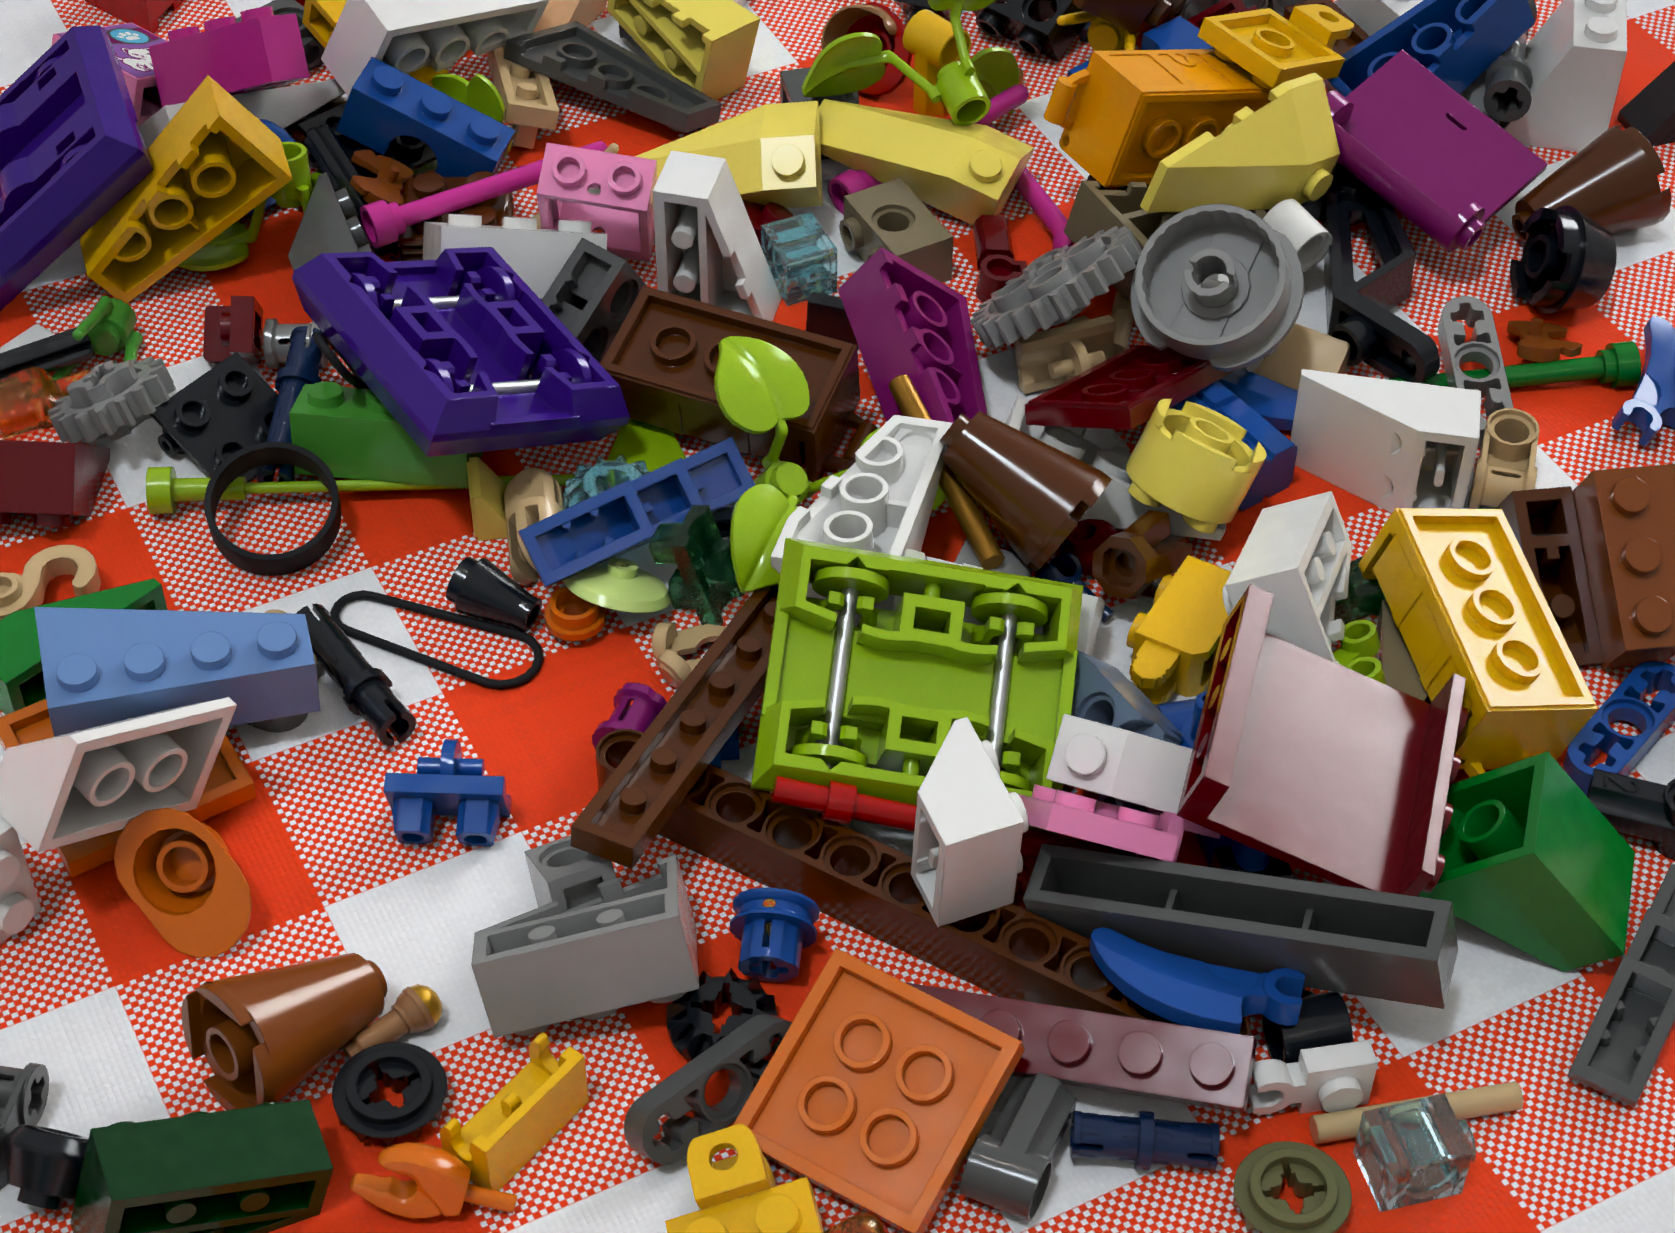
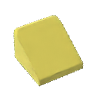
M469 457V462H466L474 537H477L478 541L507 538L504 494L507 485L479 457Z

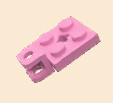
M1034 784L1031 797L1018 794L1024 803L1030 826L1136 853L1135 857L1176 862L1184 830L1220 839L1221 836L1219 833L1179 817L1176 813L1147 808L1145 813Z

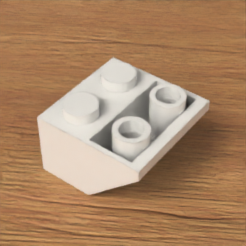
M968 717L954 721L917 794L911 876L937 927L1012 904L1017 874L1023 870V860L1020 852L1022 834L1027 832L1029 827L1024 803L1016 792L1008 793L1000 778V766L993 746L988 740L980 741Z

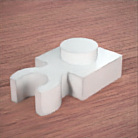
M1370 1040L1301 1049L1298 1062L1285 1063L1278 1059H1265L1254 1062L1252 1071L1254 1084H1250L1248 1096L1253 1114L1274 1113L1294 1103L1297 1105L1299 1114L1324 1110L1326 1112H1335L1368 1104L1378 1065Z

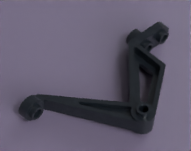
M1336 162L1331 172L1333 181L1325 194L1316 201L1310 200L1300 204L1316 220H1321L1322 226L1333 238L1332 245L1329 246L1328 253L1324 257L1327 335L1350 344L1351 348L1347 366H1356L1363 361L1390 379L1400 378L1406 382L1423 384L1434 377L1439 370L1440 358L1438 348L1431 337L1389 312L1390 309L1409 298L1416 253L1394 208ZM1091 175L1087 178V181H1097ZM1099 183V190H1127L1128 187H1103ZM1363 221L1381 267L1356 282L1353 276L1350 225Z

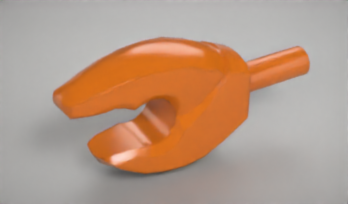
M406 1142L385 1148L378 1155V1163L382 1167L400 1175H407L414 1180L402 1181L394 1176L379 1177L371 1174L356 1173L350 1183V1189L377 1207L390 1213L413 1219L441 1215L445 1217L459 1216L463 1202L513 1213L517 1200V1195L469 1184L471 1168L444 1149L422 1143Z

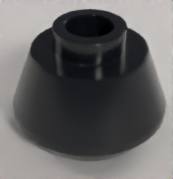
M19 1124L8 1133L4 1139L7 1183L20 1188L17 1201L36 1207L61 1210L64 1198L75 1199L88 1138L57 1129Z

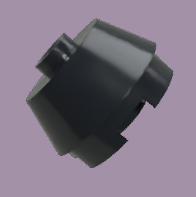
M1569 205L1558 207L1555 210L1540 208L1532 213L1520 231L1529 234L1523 249L1521 261L1511 259L1510 280L1514 295L1517 298L1526 299L1536 311L1542 314L1590 307L1599 302L1608 290L1615 272L1617 251L1613 235L1591 218Z

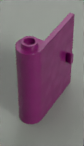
M1403 49L1346 97L1337 90L1327 93L1340 150L1337 162L1448 252H1452L1458 247H1461L1463 250L1470 248L1485 230V223L1542 174L1548 165Z

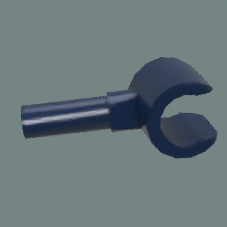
M1058 554L1049 564L1046 563L1035 573V578L1083 585L1084 594L1096 596L1080 579L1082 566L1078 557L1074 554ZM1106 604L1101 619L1103 623H1106L1114 614Z

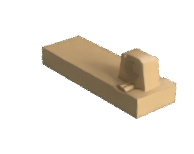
M505 46L490 51L487 61L494 86L502 97L505 106L504 123L511 124V128L515 130L513 146L533 149L538 128L556 130L560 111L549 77L504 59Z

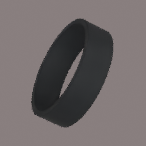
M285 442L258 443L245 447L229 456L213 473L206 488L204 499L206 519L218 550L235 566L259 575H286L312 565L330 549L341 525L342 511L338 488L328 466L311 451ZM286 464L302 468L315 475L328 489L332 497V504L329 516L322 529L303 546L280 554H257L237 547L225 538L216 525V510L219 500L226 488L243 473L259 466Z

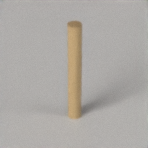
M1513 1081L1312 1115L1309 1118V1128L1314 1143L1321 1144L1521 1110L1523 1108V1095L1519 1084Z

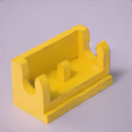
M543 1032L540 1033L529 1044L530 1062L462 1128L456 1118H452L440 1129L441 1149L456 1156L471 1168L470 1182L476 1186L499 1191L589 1102L584 1055L569 1046L560 1055L558 1061L549 1050L550 1041L548 1036Z

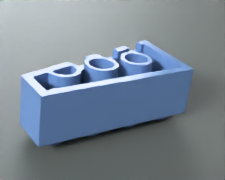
M34 607L47 707L54 737L129 718L229 697L237 704L229 726L321 711L316 664L305 614Z

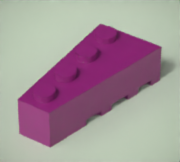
M880 247L838 289L886 422L893 415L903 416L888 387L890 381L899 375H908L932 420L954 423L961 413L971 420L979 411L987 414L966 297L883 247Z

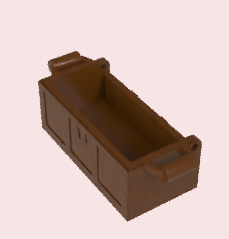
M642 287L600 363L620 385L630 419L716 444L732 437L740 452L765 457L769 453L774 440L775 427L763 434H751L732 425L721 411L714 389V376L719 357L718 343L729 336L751 337L768 342L788 354L802 370L809 388L810 403L808 410L797 419L785 420L788 426V435L779 456L780 461L792 462L803 467L806 459L808 480L813 482L822 479L826 470L848 469L856 462L855 452L860 448L862 441L866 436L878 429L874 424L865 422L854 413L860 401L857 345L650 287ZM847 428L857 429L844 457L834 456Z

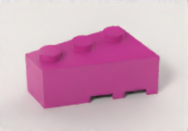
M272 6L259 7L240 12L242 21L236 23L235 16L203 22L205 31L201 33L199 26L168 31L169 41L149 46L162 108L166 105L185 103L207 75L230 95L261 91L268 87H280L309 78L310 75L296 13L274 15Z

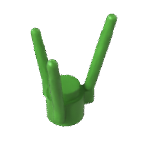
M102 296L91 313L72 333V337L77 341L83 339L88 334L94 353L98 355L109 356L124 350V362L137 359L138 349L143 341V336L134 331L137 318L133 309L125 302L108 296ZM78 363L56 370L39 395L40 400L48 402Z

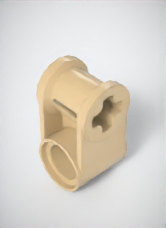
M1504 408L1496 410L1489 415L1479 456L1475 464L1468 509H1478L1481 505L1497 508L1512 491L1535 489L1537 478L1535 462L1540 430L1538 422L1527 412L1516 408Z

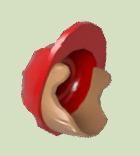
M871 2L842 7L828 19L823 28V36L821 38L822 50L839 37L851 33L867 32L876 34L880 38L883 45L882 51H892L909 66H911L912 53L903 47L902 39L905 27L902 21L891 8L879 3ZM884 63L886 67L884 76L875 84L858 92L877 97L893 92L903 83L906 75L894 65Z

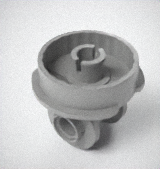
M1207 204L1192 207L1165 221L1151 235L1142 249L1131 283L1132 313L1136 325L1147 344L1160 351L1170 347L1188 357L1210 360L1213 369L1229 372L1243 369L1252 372L1261 364L1266 355L1271 356L1276 352L1299 316L1304 298L1302 265L1293 244L1287 236L1272 229L1262 218L1251 211L1227 204ZM1218 274L1226 275L1229 278V283L1218 281Z

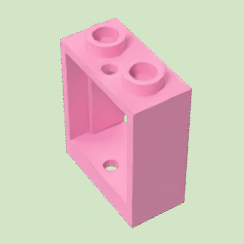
M546 142L536 193L541 229L558 230V220L591 221V232L602 230L607 234V251L621 258L650 262L655 236L653 189L657 182V160ZM595 188L600 189L601 192L597 195L588 193V190Z

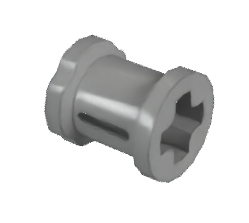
M276 318L265 320L263 352L268 369H277L281 363H286L290 346L287 343L291 342L290 336L294 328L308 326L305 342L306 347H309L313 328L320 330L314 321L304 324H279ZM324 354L320 368H325L328 363V359Z

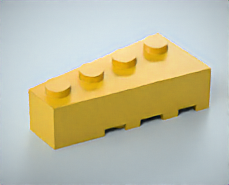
M209 75L206 76L147 149L153 170L79 238L87 276L116 299L126 304L293 179L281 139Z

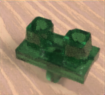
M692 505L682 523L659 524L649 541L648 548L656 564H673L678 567L668 582V595L674 609L696 610L701 625H722L723 619L721 614L723 608L733 598L740 597L746 593H741L738 587L731 558L730 541L722 539L709 505Z

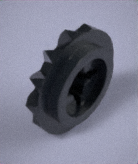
M730 968L725 976L710 977L702 971L699 977V989L686 992L685 995L674 1000L672 1004L667 1005V1031L669 1038L676 1050L691 1061L752 1017L764 1013L777 1016L774 995H767L763 991L758 977L747 981L740 979L732 968ZM723 1003H729L732 1016L727 1018L726 1024L721 1026L720 1034L715 1033L712 1015L716 1014L718 1007L722 1006ZM772 1036V1037L769 1039L770 1044H771L772 1041L774 1040V1037H775V1036ZM740 1058V1061H741L743 1064H746V1063L749 1062V1061L746 1060V1059Z
M402 1042L377 1044L354 1055L340 1069L332 1090L333 1106L340 1126H347L353 1130L360 1142L369 1137L379 1138L388 1147L391 1146L396 1137L411 1134L419 1139L423 1126L430 1121H440L442 1105L445 1098L449 1096L446 1074L437 1058L419 1046ZM379 1080L382 1081L385 1087H390L395 1093L402 1092V1107L392 1106L387 1100L380 1101Z

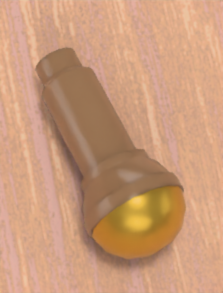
M419 984L403 989L397 997L395 1004L391 1006V1011L364 1028L349 1044L343 1047L347 1058L350 1059L360 1051L371 1046L395 1042L407 1033L411 1035L427 1030L430 1031L440 1020L443 1011L442 1002L437 993L430 987Z

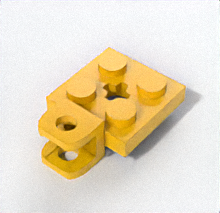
M1308 4L1294 6L1289 20L1271 8L1204 17L1197 37L1215 48L1214 53L1217 57L1226 62L1240 65L1252 74L1251 78L1256 84L1272 90L1283 82L1311 73L1318 74L1323 80L1337 78L1345 58L1333 51V46L1336 40L1348 38L1355 25L1328 6Z
M737 1124L692 1139L687 1151V1166L694 1198L700 1210L666 1220L667 1233H824L814 1191L808 1178L804 1177L777 1186L768 1161L762 1154L754 1134L746 1125ZM722 1149H733L738 1154L720 1161H712L714 1155Z

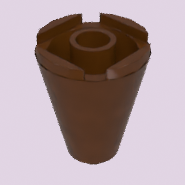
M1622 124L1607 129L1516 203L1515 215L1512 216V226L1519 240L1524 244L1526 243L1529 234L1520 232L1521 228L1530 215L1540 208L1555 210L1565 205L1572 206L1607 229L1611 234L1649 227L1663 221L1670 213L1672 198L1670 188L1662 192L1660 190L1657 175L1665 172V169L1651 143L1639 130L1632 126L1621 130Z
M981 411L972 420L961 413L940 439V442L948 448L941 459L1022 562L1035 573L1040 570L1069 536L1089 507L1093 506L1112 480L1103 471Z

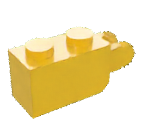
M1188 555L1174 576L1169 574L1162 578L1154 596L1153 606L1148 614L1140 612L1135 617L1126 642L1128 647L1133 648L1129 673L1131 675L1130 680H1133L1132 682L1154 705L1167 703L1173 693L1184 697H1191L1205 692L1207 689L1223 624L1228 618L1223 602V587L1231 571Z

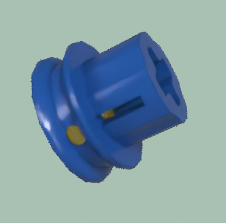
M767 887L753 888L740 892L733 898V910L737 915L730 921L731 933L741 941L738 969L742 974L753 978L758 977L759 981L787 982L799 976L802 948L809 947L817 939L818 930L813 924L819 919L820 908L807 896L787 889ZM772 962L776 966V969H772Z

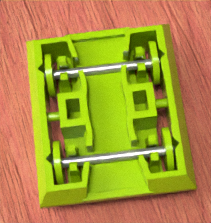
M786 538L751 789L772 792L776 776L828 786L829 781L833 780L856 785L857 793L917 805L918 790L954 721L968 717L980 741L988 740L993 746L999 766L1001 767L1000 778L1008 793L1016 792L1017 794L1031 797L1034 784L1062 791V784L1048 780L1046 776L1063 715H1071L1083 585ZM808 583H812V589L819 595L826 597V599L806 597ZM889 594L902 596L896 611L874 608V603L886 600ZM965 607H971V615L976 620L985 623V625L963 622ZM836 610L839 611L838 623H836L837 613L834 612ZM855 613L858 614L857 626H854ZM1043 626V635L1035 634L1034 628ZM993 636H999L998 645H989ZM823 739L822 743H815L816 740ZM1030 825L1028 827V829L1040 831L1054 835L1058 834L1056 832L1048 831Z

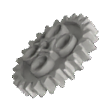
M1124 225L1119 229L1117 226H1114L1106 232L1102 229L1090 238L1087 236L1082 237L1070 247L1065 245L1062 248L1051 250L1031 262L1022 270L1023 274L1021 276L1005 282L1006 286L991 294L992 298L979 305L980 309L972 314L973 319L970 322L987 348L991 345L997 348L1005 342L1007 346L1011 345L1021 336L1025 340L1040 328H1043L1045 331L1051 326H1056L1070 320L1090 305V300L1095 296L1110 291L1108 289L1110 285L1122 281L1125 278L1123 274L1136 267L1135 262L1138 261L1142 249L1130 228L1127 229Z

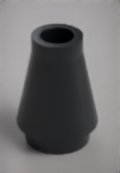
M466 557L454 571L446 591V599L456 604L458 613L512 626L523 632L529 631L534 625L542 608L541 599L527 592L487 558H482L478 561L472 557Z

